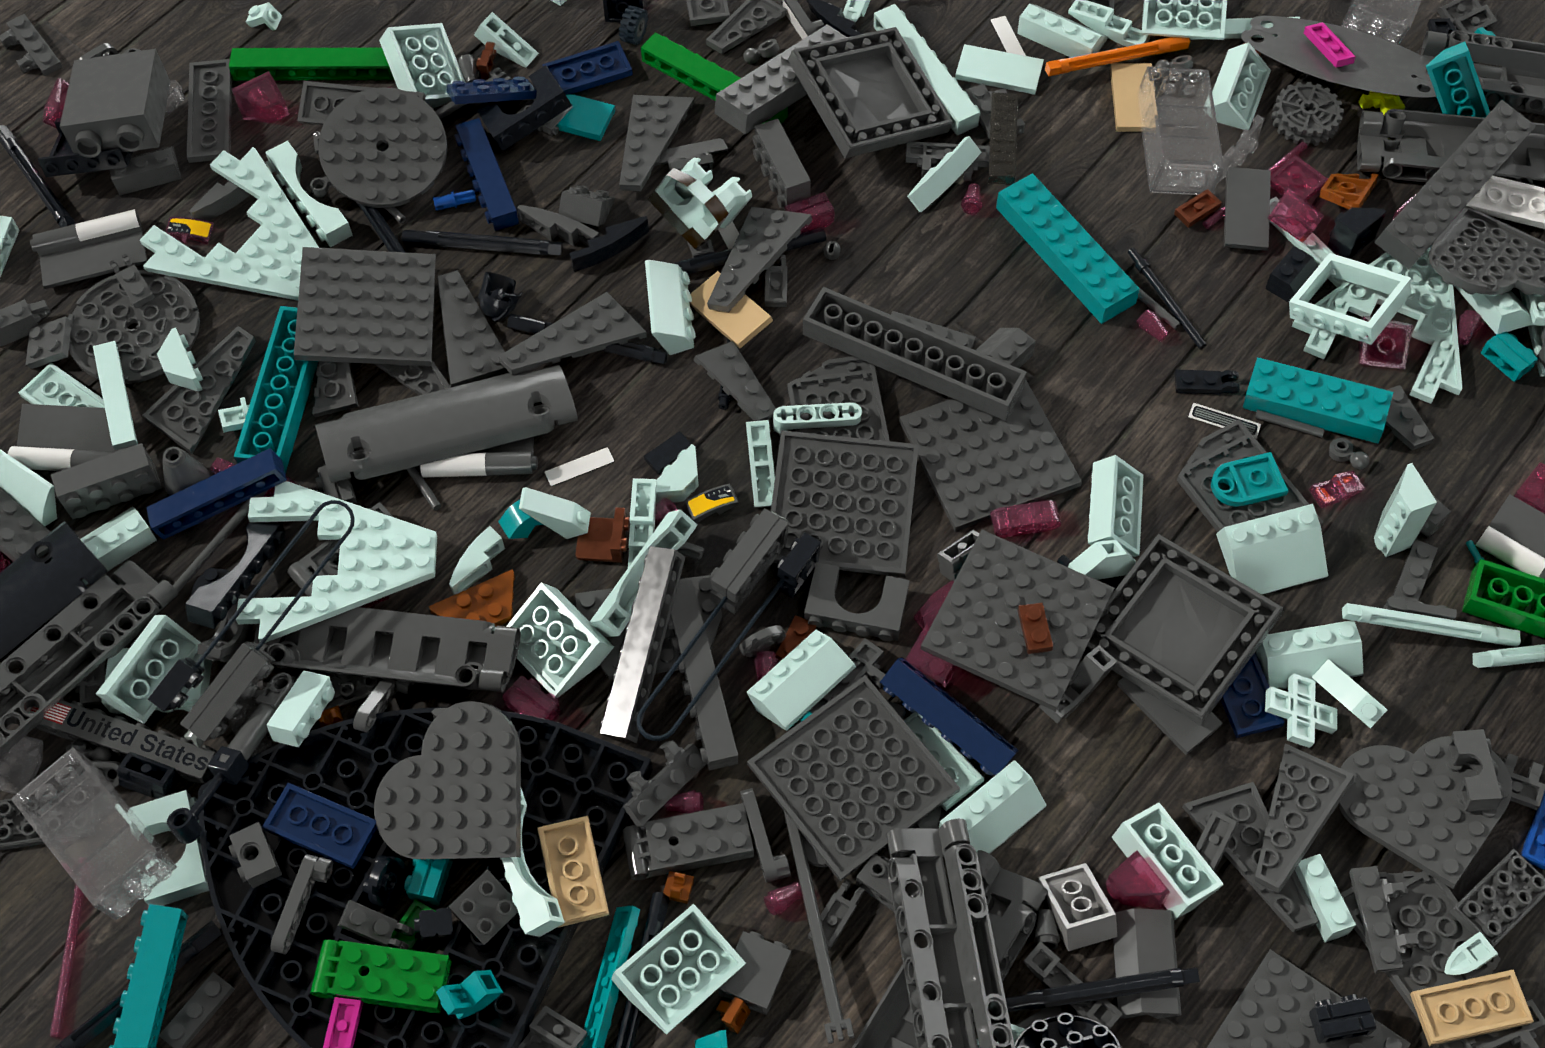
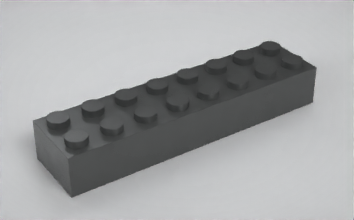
M825 25L716 94L714 114L742 133L747 134L755 128L754 126L764 123L807 95L788 61L793 49L848 37L829 25Z

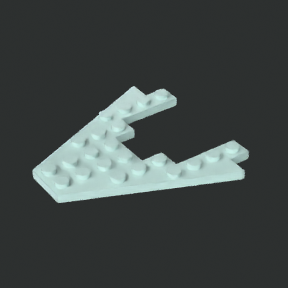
M254 147L241 160L223 150L210 164L213 171L258 199L246 213L248 217L261 226L236 253L218 243L204 258L155 225L140 239L143 246L154 252L153 256L143 265L147 272L297 301L299 297L303 247L319 248Z
M1432 245L1409 270L1387 252L1369 264L1411 277V295L1398 312L1418 320L1411 337L1432 346L1409 395L1430 404L1438 388L1459 395L1462 390L1453 284L1444 282L1430 264L1429 252ZM1346 281L1315 305L1345 315L1349 311L1369 319L1376 303L1382 305L1390 294ZM1294 320L1292 327L1311 334L1303 351L1325 359L1337 333Z
M288 481L275 486L274 497L250 498L248 513L250 522L308 521L322 503L330 500H339L346 503L352 509L355 517L351 533L340 546L338 575L316 576L313 580L312 595L299 598L266 642L434 578L437 533ZM330 504L318 513L313 520H319L318 539L340 540L348 530L351 520L349 512L345 507L339 504ZM295 597L252 598L236 618L238 624H260L258 640L261 642ZM247 598L238 599L237 610Z

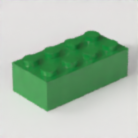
M1480 559L1471 572L1462 612L1545 638V579Z

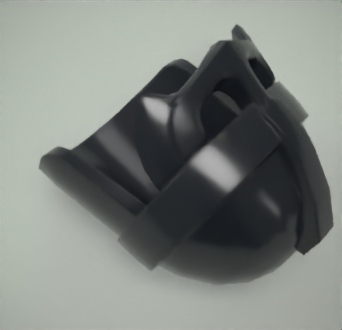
M485 272L478 298L484 314L496 322H500L511 311L515 310L517 302L523 292L518 295L514 293L516 286L514 279L493 272Z

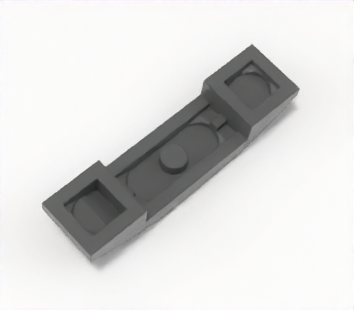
M1041 941L1023 961L1047 988L1083 983L1059 962L1061 959ZM1107 999L1066 1005L1077 1015L1097 1021L1107 1026L1109 1030L1123 1014Z

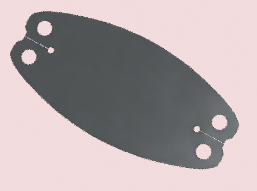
M1256 16L1250 22L1251 29L1244 31L1241 35V39L1245 43L1249 42L1255 50L1293 69L1329 82L1391 95L1424 98L1436 97L1430 77L1426 74V65L1431 60L1407 48L1368 33L1324 23L1356 56L1353 64L1337 68L1304 34L1305 26L1322 22L1281 16ZM1270 21L1273 23V27L1265 28L1261 26V22ZM1260 35L1264 38V41L1254 42L1251 40V37ZM1424 84L1429 86L1431 90L1429 92H1421L1417 89V86Z

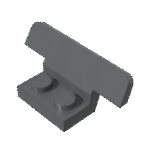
M718 138L669 148L665 152L663 151L659 163L655 164V166L667 163L669 171L673 168L681 171L690 160L700 158L701 160L698 164L704 171H709L713 169L712 154L728 151V147L723 139Z

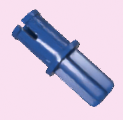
M474 190L455 194L452 191L448 195L433 197L436 211L451 207L457 208V205L476 201V195Z

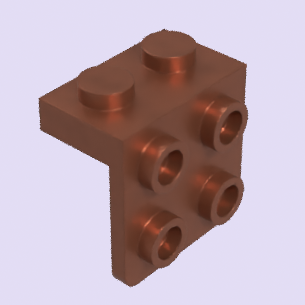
M615 507L614 519L590 517L588 533L579 535L577 539L576 558L578 560L622 563L623 552L627 551L628 544L625 534L630 529V517H626L625 508Z

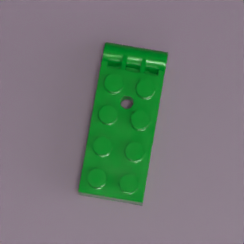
M323 940L310 994L320 998L335 999V997L355 999L367 1004L440 1014L442 1005L436 991L442 986L447 985L452 961L449 955L348 941ZM369 970L366 976H362L363 971Z

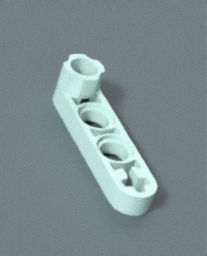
M856 403L781 406L774 411L773 429L781 435V431H791L793 429L854 426L861 421L862 409ZM825 412H832L835 417L826 419L823 417V414ZM849 412H853L854 417H850ZM809 413L812 415V419L803 420L800 418V415Z

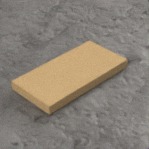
M1111 63L1110 75L1116 132H1158L1159 125L1152 63Z
M717 271L691 293L692 302L689 303L691 307L731 342L733 341L740 349L768 326L773 319L747 295H744L730 312L709 309L707 302L721 274Z
M588 816L538 827L551 896L558 900L565 922L558 926V928L608 916L609 910Z
M1514 969L1410 993L1429 1046L1528 1025L1534 1022Z

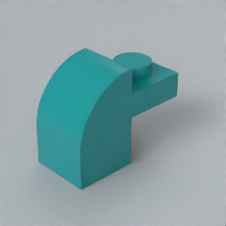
M520 500L512 504L498 521L509 539L527 538L535 525H544L519 509Z
M483 970L474 971L460 984L444 985L436 993L447 1014H456L458 1019H462L488 1006L503 991L492 971Z

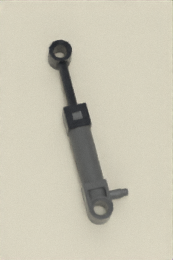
M280 673L273 676L263 690L255 692L252 697L256 698L257 708L228 747L221 746L208 763L214 778L190 810L188 808H179L169 815L167 825L180 843L189 844L197 840L202 832V828L198 823V815L223 782L237 785L250 767L247 762L269 732L267 723L295 684L289 674Z

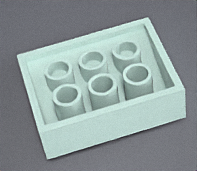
M1144 0L1141 35L1224 40L1227 0Z
M442 23L388 27L379 40L398 89L424 93L426 95L425 102L432 108L448 104L452 101L447 93L446 84H452L453 81L465 82Z
M1313 504L1227 526L1216 534L1230 576L1261 595L1328 577L1321 526Z
M542 582L506 626L520 628L521 638L517 659L556 699L597 668L614 648L557 588Z
M692 904L613 973L611 980L628 1000L667 1035L738 972L746 962L701 911Z

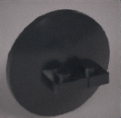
M1061 1013L1059 1016L1034 1021L1031 1026L1021 1033L1014 1044L1015 1048H1121L1116 1036L1107 1026L1092 1019L1074 1016L1070 1013Z

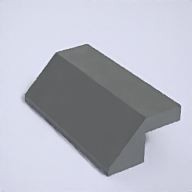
M1134 908L1115 912L1117 937L1113 938L1116 978L1177 968L1173 911ZM1179 987L1117 997L1118 1010L1123 1013L1120 1017L1124 1019L1142 1015H1149L1156 1019L1181 1015Z

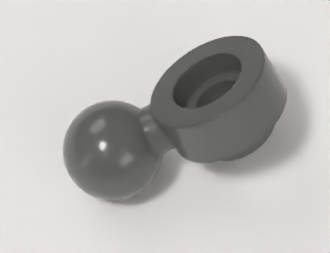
M770 39L760 44L758 49L748 48L745 50L743 58L746 63L755 64L760 56L767 58L776 56L780 47L776 39Z
M1179 56L1174 58L1172 62L1165 59L1159 60L1155 65V71L1160 76L1168 75L1171 70L1179 74L1187 73L1194 66L1192 56Z
M1337 438L1330 443L1329 456L1337 462L1350 460L1352 467L1357 470H1363L1369 465V456L1364 452H1353V444L1349 440Z
M74 741L66 747L65 758L71 762H84L93 759V761H111L113 757L111 749L103 746L92 749L85 741Z

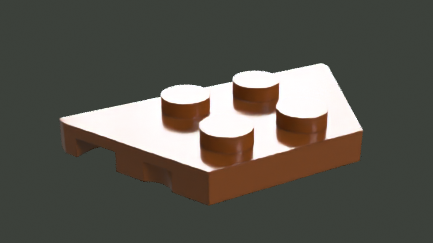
M1331 174L1321 188L1320 197L1347 209L1352 207L1361 208L1375 187L1379 174H1371V179H1359V174Z
M513 569L428 606L431 614L434 616L487 621L494 623L495 627L511 621L513 617L512 603L514 601Z

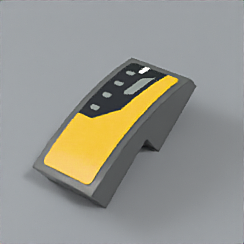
M730 483L712 488L685 501L691 517L696 523L715 512L720 515L740 504Z

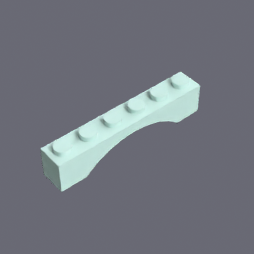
M288 141L265 152L268 161H266L267 167L271 173L275 172L277 174L276 178L279 184L286 186L288 196L291 200L295 199L297 201V208L301 214L305 213L307 215L306 219L312 228L316 227V233L322 242L326 241L332 247L353 236L348 221L338 208L317 202L302 189L300 185L302 165L298 154Z
M682 510L668 512L593 616L590 623L606 637L619 636L631 619L632 605L634 600H636L639 589L638 582L642 577L645 566L644 560L650 546L678 550L687 541L697 524Z
M521 789V857L501 858L505 868V878L510 884L513 893V903L518 909L522 930L525 934L540 937L565 922L558 900L538 885L525 861L522 848V827L527 804Z

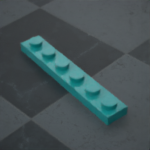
M635 906L616 907L584 1030L588 1032V1035L581 1048H605L607 1034L611 1027V1019L619 993V988L611 979L613 973L627 961L631 951V943L638 925L640 909Z

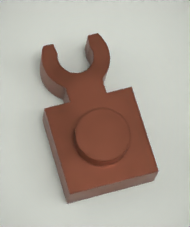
M487 42L481 58L477 59V70L480 71L481 79L488 80L489 72L493 69V59L497 53V50H494V42Z

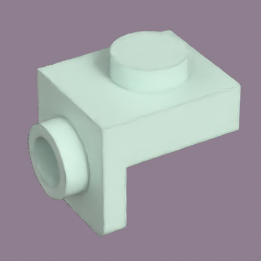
M268 2L259 6H253L249 10L246 23L251 28L265 23L273 31L277 29L282 15Z
M245 397L240 398L241 406L218 410L223 433L243 428L249 409Z

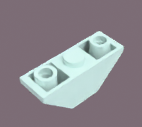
M173 328L157 353L159 361L171 384L199 392L203 390L199 382L203 380L198 368H193V364L196 361L192 352L186 351L189 344L185 335H179L177 329Z
M691 444L687 449L682 450L677 460L672 465H667L662 475L656 480V504L683 502L699 486L696 449L694 445Z
M1114 539L1095 542L1069 563L1068 568L1098 580L1127 575L1136 561Z

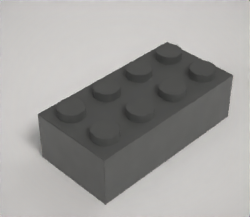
M775 119L754 126L755 135L752 136L755 149H753V155L755 160L761 163L763 176L768 177L770 189L776 193L779 207H783L785 211L797 212L809 208L811 180L780 121Z
M142 443L51 474L57 498L72 519L84 517L89 513L107 509L112 505L130 501L135 497L150 494L162 488L156 466Z

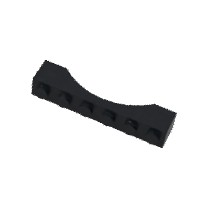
M283 521L250 522L247 525L248 546L243 558L232 571L222 578L197 588L185 603L188 621L215 629L219 622L225 619L232 605L238 602L239 596L245 589L249 588L255 575L261 572L263 565L268 559L272 558L278 545L284 542L286 532L284 531Z

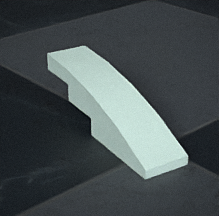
M1075 0L1068 10L1071 16L1087 27L1108 36L1109 39L1126 47L1147 43L1150 39V35H1141L1142 30L1132 27L1131 20L1115 16L1114 9L1088 0Z
M970 136L965 137L953 152L947 153L936 167L930 168L907 197L919 212L925 210L946 191L982 153Z
M769 420L746 422L754 508L770 507L772 505L775 474Z
M633 478L629 520L628 568L655 531L656 479Z

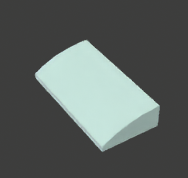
M0 449V488L42 525L47 526L56 520L54 485Z

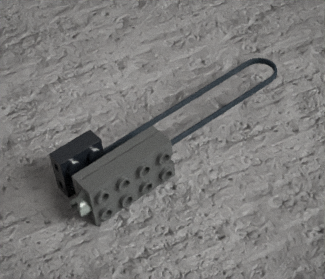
M330 500L322 503L197 663L191 658L179 659L148 698L150 702L162 711L174 710L176 707L180 708L189 697L186 695L192 687L195 689L204 678L201 674L205 669L200 664L318 513L330 504H339L345 507L349 512L351 520L350 526L261 642L258 645H255L253 642L242 643L180 723L188 729L184 737L192 740L198 748L205 741L215 740L224 734L228 728L226 725L227 721L232 717H237L244 707L241 703L247 698H251L259 688L256 685L262 678L266 679L273 671L274 666L272 664L275 659L260 648L351 533L355 517L352 509L346 503L339 500Z
M765 508L760 515L756 514L753 517L749 530L747 532L743 531L736 542L737 546L734 550L730 549L726 553L722 566L720 568L716 567L710 575L711 585L709 590H711V601L718 606L638 713L637 727L645 738L652 741H662L669 738L685 719L779 590L791 598L795 596L819 561L821 546L819 540L804 533L800 539L796 538L790 547L791 552L787 557L783 556L777 564L778 573L776 579L778 580L776 587L668 733L661 736L650 735L641 726V717L644 711L719 610L724 608L735 615L787 544L789 524L787 519Z

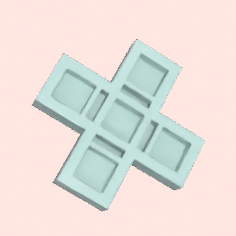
M1293 673L1288 679V692L1274 687L1266 690L1265 712L1287 719V741L1310 748L1315 744V729L1330 734L1337 730V709L1315 701V680Z

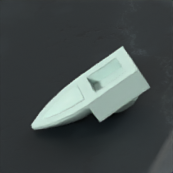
M847 0L843 11L844 17L854 22L860 16L864 17L870 0Z
M1478 932L1452 952L1447 960L1444 972L1448 975H1460L1475 969L1477 970L1496 957L1498 953L1483 934Z

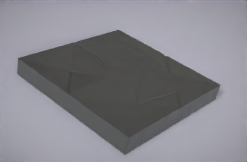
M896 27L793 49L788 58L790 65L844 158L948 133L954 123Z
M1158 534L1112 593L1084 653L1088 654L1100 645L1117 660V663L1111 670L1201 726L1282 616L1283 607Z

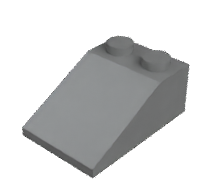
M1086 863L1038 877L1039 883L1048 890L1045 899L1049 909L1053 911L1058 933L1068 951L1117 937L1116 914Z

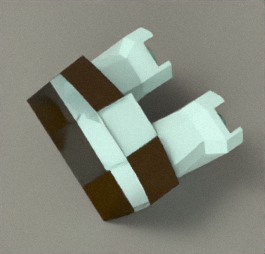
M700 158L690 160L681 171L673 168L648 199L694 249L706 243L719 228L728 226L752 198L751 190L749 189L745 192L737 183L740 180L738 177L730 178L721 187L711 192L707 185L713 179L712 171L705 172L698 164L701 160Z

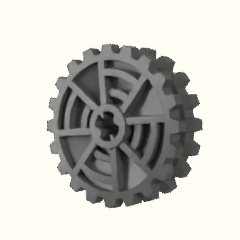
M1297 82L1296 86L1290 84L1286 90L1282 89L1280 96L1278 95L1271 115V119H1274L1273 126L1278 127L1277 132L1284 134L1286 140L1292 139L1295 144L1301 142L1304 146H1308L1309 143L1317 146L1320 141L1326 143L1329 138L1332 139L1335 136V132L1339 129V123H1341L1344 109L1341 108L1342 102L1337 101L1338 96L1336 93H1330L1331 89L1321 88V84L1312 85L1311 82H1307L1305 85Z

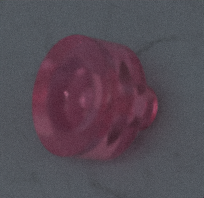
M667 498L660 500L656 504L658 512L655 513V519L660 522L668 512L677 511L673 502Z

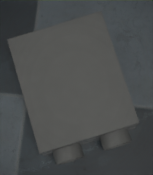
M156 49L74 60L60 128L73 153L92 158L98 156L101 150L121 148L122 152H133L160 146L171 81Z

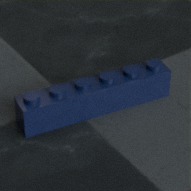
M480 119L455 125L457 134H454L455 141L458 147L462 146L460 153L463 161H468L466 168L469 177H474L475 179L472 180L475 192H480L478 199L481 208H486L487 210L484 212L487 223H492L495 231L519 224L516 208Z
M269 448L148 506L147 512L151 530L164 540L287 481L282 459Z
M903 657L896 660L880 681L884 685L883 689L892 697L897 696L904 701L902 705L912 713L916 711L923 717L921 720L930 728L936 727L940 730L943 739L950 744L956 743L962 748L960 750L961 753L970 760L973 758L981 764L980 768L988 775H997L1019 751Z

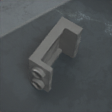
M743 931L735 951L746 964L718 988L719 996L731 1001L734 997L743 1000L748 1008L768 1015L778 984L787 963L792 958L791 950H788L789 947L781 942L774 941V943L764 940V936L757 932L751 931L749 934Z

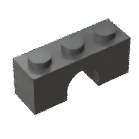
M1484 729L1453 731L1448 742L1453 765L1469 766L1477 774V776L1465 777L1460 786L1465 812L1497 809L1504 798L1503 786L1498 784L1496 777L1498 775V768L1496 762L1492 761L1491 758L1492 746L1490 739H1486Z

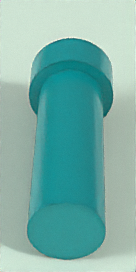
M1467 541L1465 544L1472 554L1475 564L1480 559L1484 560L1473 541Z

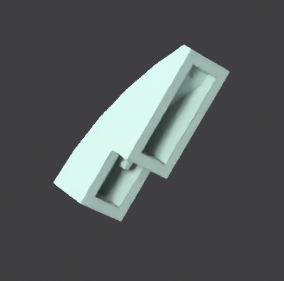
M491 526L472 542L460 558L449 583L453 595L468 589L491 571L492 565L490 560L505 549L501 536Z

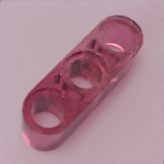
M1052 500L1001 507L990 513L995 535L1000 538L1051 531L1061 526L1056 502Z

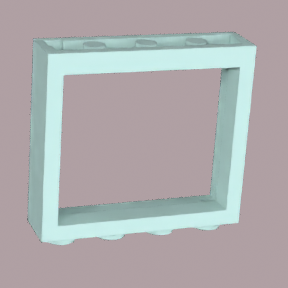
M1329 253L1289 301L1290 318L1372 345L1411 295V277ZM1329 276L1390 294L1369 322L1308 303Z

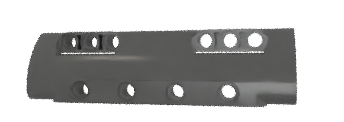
M1453 31L1448 36L1446 33L1426 32L1421 56L1431 61L1443 50L1465 41L1473 62L1502 66L1495 67L1473 63L1488 107L1495 108L1503 100L1516 111L1545 115V43L1465 31ZM1418 85V90L1421 92H1429L1431 90L1427 85Z
M128 560L110 577L105 575L90 586L0 664V757L44 719L46 712L107 658L117 655L146 628L152 618L178 596L174 586L166 580H162L160 583L156 582L133 561ZM89 604L96 605L94 609L85 608ZM141 609L149 610L147 614H141L138 611ZM104 614V621L99 623L100 615ZM122 625L131 626L128 630H122L120 627ZM51 636L60 637L57 641L48 640ZM104 641L113 642L110 646L102 645ZM21 668L22 672L13 674L11 670ZM29 707L39 708L35 713L26 712ZM10 724L19 725L16 730L6 729Z
M960 818L946 821L939 829L899 828L889 831L886 834L890 853L888 877L917 1048H933L932 1045L936 1048H978L971 1009H973L980 1048H1015L978 855L974 847L970 845L966 820ZM944 857H945V863H946L947 874H948V879H949V884H950V890H951V895H952L953 906H954L955 917H956V922H957V923H955V921H954V916H953V910H952V905H951V899H950V894H949V889H948V883H947V878H946V872H945V867H944V862H943V858H944ZM923 992L928 995L929 1000L924 996ZM993 1036L997 1038L999 1043L994 1040Z

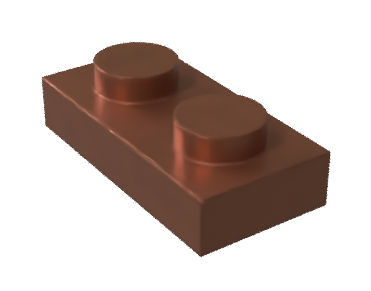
M1207 189L1176 208L1174 215L1189 228L1218 210L1222 202Z
M1043 603L1018 606V614L1027 653L1052 651L1053 643Z
M795 615L775 658L779 661L784 659L817 629L816 625L808 624V620Z

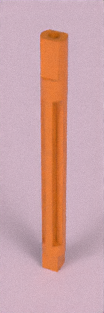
M1169 37L1152 42L1046 62L1045 71L1048 76H1054L1110 63L1188 49L1190 38Z

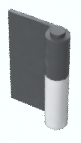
M136 209L33 234V239L30 240L33 252H37L40 257L44 289L112 273L114 270L109 263L111 260L118 264L119 270L126 269L128 267L124 264L121 256L125 253L135 266L143 265L147 262L145 246L140 242V239L143 237V230Z
M22 404L17 446H11L8 455L30 470L62 471L126 448L114 450L105 408Z
M534 436L420 465L421 475L423 478L533 474V470L538 468L537 456H534Z
M1509 494L1476 546L1518 571L1545 579V514Z

